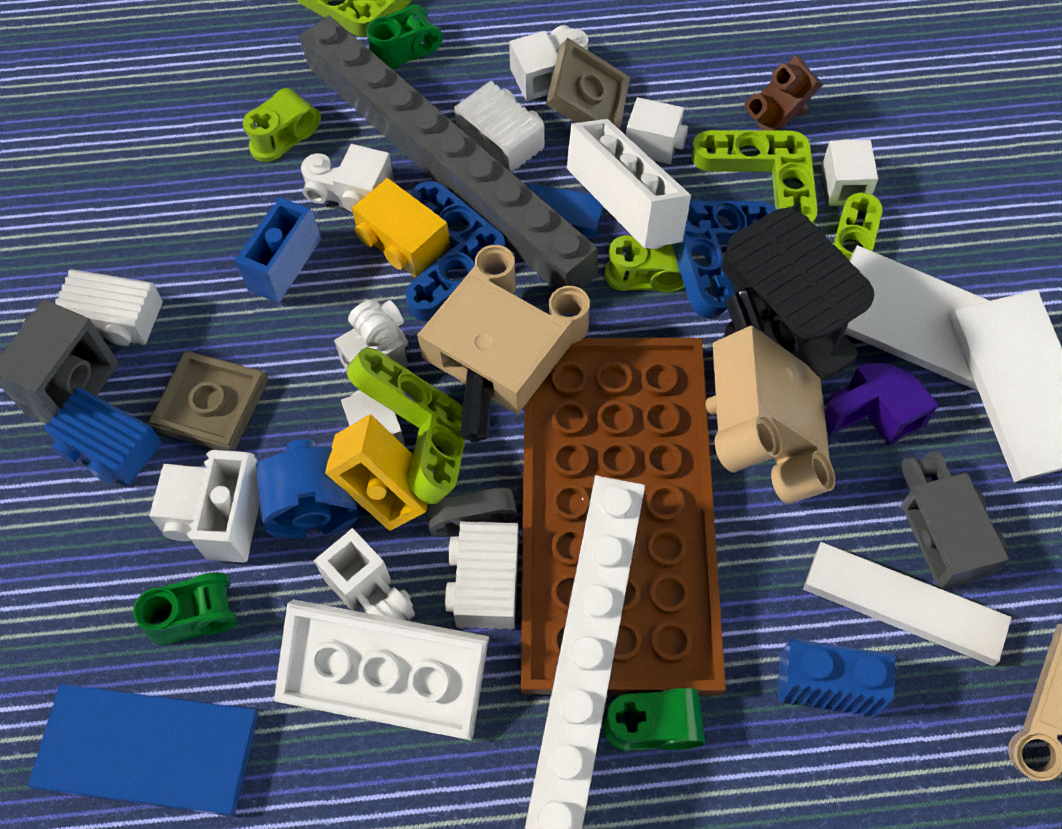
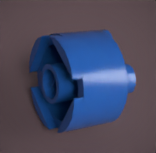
M298 439L289 442L286 445V451L256 463L261 519L268 534L280 538L300 539L307 538V529L322 527L323 535L343 530L357 520L358 502L325 474L328 459L333 448L316 447L313 440Z

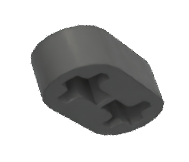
M494 488L444 498L437 504H430L427 507L426 516L431 535L449 537L459 535L460 521L510 523L517 518L518 511L512 490Z

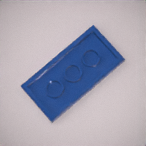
M59 684L27 787L39 791L235 817L259 713L255 709Z

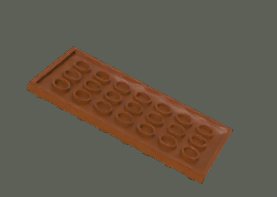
M583 338L581 341L571 344L525 404L521 694L552 695L596 475L645 485L607 695L651 693L676 688L699 690V695H724L726 686L708 419L705 405L706 389L702 338Z

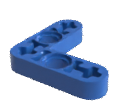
M425 181L416 185L412 190L411 196L444 219L447 225L454 219H464L469 225L462 231H452L448 228L450 246L453 249L413 280L407 287L405 294L408 310L414 318L422 321H429L462 282L463 279L457 281L448 279L445 273L449 269L462 267L469 273L475 266L474 260L480 251V246L501 245L505 247L504 236L499 230L446 187L435 181ZM436 199H437L438 207H436V206L432 203V202L435 201ZM436 282L440 285L438 288H436ZM433 295V301L431 303H429L426 300H423L420 303L418 301V297L423 296L424 298H430Z
M690 201L683 242L674 243L672 247L689 302L698 315L707 319L719 318L728 309L726 300L734 294L731 280L721 269L723 256L719 245H727L729 239L735 233L777 210L773 205L763 201ZM717 216L727 218L732 223L733 230L724 228L718 222ZM691 252L702 254L707 259L709 266L704 267L697 264L693 260Z

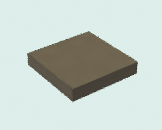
M567 38L559 48L546 105L576 123L608 119L620 130L630 77Z
M185 350L147 425L151 426L155 433L214 450L235 451L269 379L266 372Z

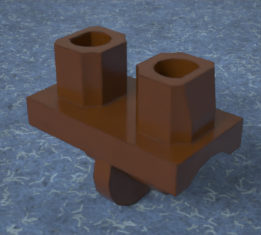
M795 55L788 63L782 62L774 70L772 80L761 93H754L745 103V108L762 130H782L796 113L802 116L809 109L806 103L824 84L811 72L805 61Z

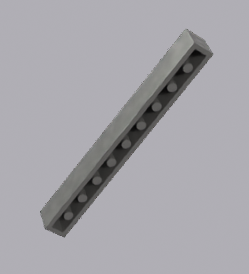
M328 15L299 36L308 66L318 77L431 179L442 184L499 230L504 236L505 245L554 290L564 286H575L582 289L598 276V248L335 19Z

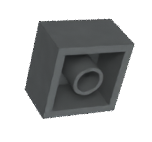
M43 299L36 310L25 319L22 328L7 348L0 352V386L25 415L47 424L50 423L51 417L56 416L57 410L63 407V403L68 401L69 395L74 394L75 388L80 387L97 396L119 363L88 317Z

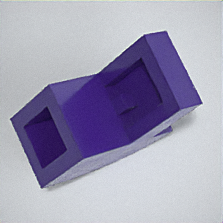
M886 363L866 364L857 367L848 387L836 391L827 400L828 405L824 412L826 431L832 436L868 417L886 443L891 445L926 427L939 405L922 383L908 371Z

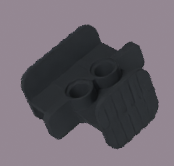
M777 209L735 233L728 241L721 269L741 292L749 291L752 293L767 336L807 364L822 379H831L850 367L857 357V349L844 336V333L850 321L871 307L875 294L870 281L860 273L850 260L829 241L805 214L796 209ZM732 321L726 326L724 337L736 332Z

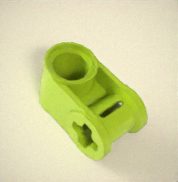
M283 88L279 90L272 98L256 109L249 111L243 118L244 131L251 138L249 143L250 154L254 159L261 162H271L279 159L286 151L303 139L310 137L316 131L321 121V114L319 110L292 89Z
M630 235L620 236L610 244V261L605 267L604 277L612 288L620 291L647 290L668 293L685 287L672 244L664 245L658 249H644ZM625 247H628L626 256H624L623 250ZM627 270L629 271L628 278L624 280L625 271Z

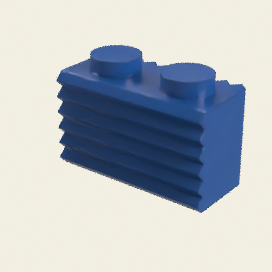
M281 197L275 199L276 204L271 205L272 210L266 212L267 217L262 218L263 223L257 224L259 229L253 231L254 236L248 237L250 242L245 243V249L239 250L240 256L235 257L248 291L277 303L282 300L322 239L318 231L319 227L316 226L315 212L310 208Z
M80 387L75 388L74 394L69 395L68 401L63 403V407L57 410L56 416L51 417L50 423L45 424L44 428L55 442L51 448L58 455L71 463H75L78 458L89 464L87 469L97 478L108 484H111L116 479L129 486L162 444L151 426Z
M790 638L780 655L777 698L781 703L787 699L791 704L798 701L801 706L808 702L812 708L817 704L821 709L829 706L832 711L838 707L842 713L847 709L852 714L859 711L863 716L869 712L874 718L894 699L895 656L891 653Z

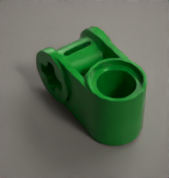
M418 4L409 5L400 11L375 18L367 25L369 50L391 69L421 56L432 54L440 47L443 40L442 31L436 25H432L429 22L427 11Z
M221 572L205 573L195 576L190 580L151 588L143 592L133 606V616L136 623L154 643L160 645H171L203 635L219 634L237 625L236 614L230 611L227 596L230 579L227 574ZM172 609L170 617L165 622L152 624L154 616L159 611Z
M676 688L660 692L620 695L612 702L604 719L603 731L606 740L611 746L621 751L650 749L686 750L705 745L699 690ZM623 713L629 714L631 722H639L633 733L627 732L626 724L618 723Z

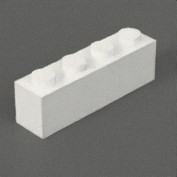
M603 119L572 123L567 169L644 249H658L664 245L683 242L691 195L610 120Z

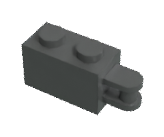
M938 451L928 452L926 458L916 460L914 457L903 459L902 471L911 491L901 504V507L937 587L944 590L994 576L1009 560L1006 542L1002 534L998 530H994L986 513L984 496L977 487L973 486L968 473L951 476L942 455ZM931 476L933 481L927 483L925 478Z

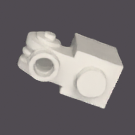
M562 25L555 28L549 35H547L546 31L509 41L510 69L526 102L548 95L559 48L567 38L588 50V37L585 32Z
M355 144L350 145L339 167L332 168L330 159L324 154L310 155L305 158L301 165L305 181L302 192L308 200L318 204L324 203L326 199L339 203V207H343L352 212V207L386 178L392 182L394 180L388 152Z
M367 300L356 306L348 317V321L354 329L334 340L343 366L347 369L348 364L360 350L369 347L382 352L406 368L408 362L405 348L409 344L405 335L398 327L404 321L395 304L391 300L383 304L376 300Z
M353 528L314 560L324 581L352 611L362 609L368 614L409 621L415 616V612L412 609L413 605L409 600L411 598L404 589L399 592L395 587L391 589L388 586L392 581L385 562Z

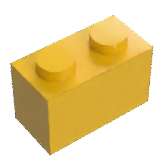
M388 178L352 207L356 225L354 231L358 238L368 247L374 245L382 251L393 267L398 270L404 268L415 278L450 248L447 222Z
M369 414L335 434L331 447L333 449L328 459L325 474L342 487L384 527L391 531L426 512L428 503L419 499L408 484V472L413 454L374 416Z

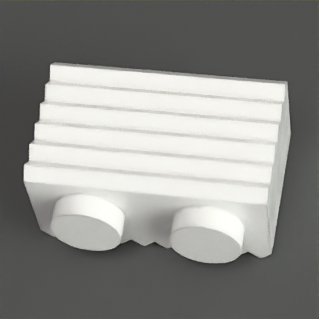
M489 81L454 106L456 125L511 173L514 172L515 168L519 169L521 164H525L527 160H530L533 155L536 156L538 151H542L544 148L545 127L541 117L533 110L527 112L525 107L517 103L509 90L505 88L500 90L498 85H494L493 81Z
M73 269L68 270V277H65V284H62L59 298L55 299V304L88 317L102 338L119 346H128L130 342L133 344L139 343L144 346L163 303L152 282Z
M210 450L206 453L209 459L204 462L207 468L202 470L205 476L200 479L203 485L197 488L201 494L195 497L198 503L193 506L196 512L191 515L194 519L189 524L192 530L187 533V536L206 560L244 563L248 560L260 504L256 475L257 459L254 458V454L249 452Z
M460 521L459 537H450L449 564L457 565L456 582H447L445 606L446 612H454L456 627L471 629L497 628L500 630L515 629L519 554L518 523Z

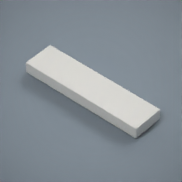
M822 542L817 548L803 587L805 591L991 666H995L1000 661L1011 617Z

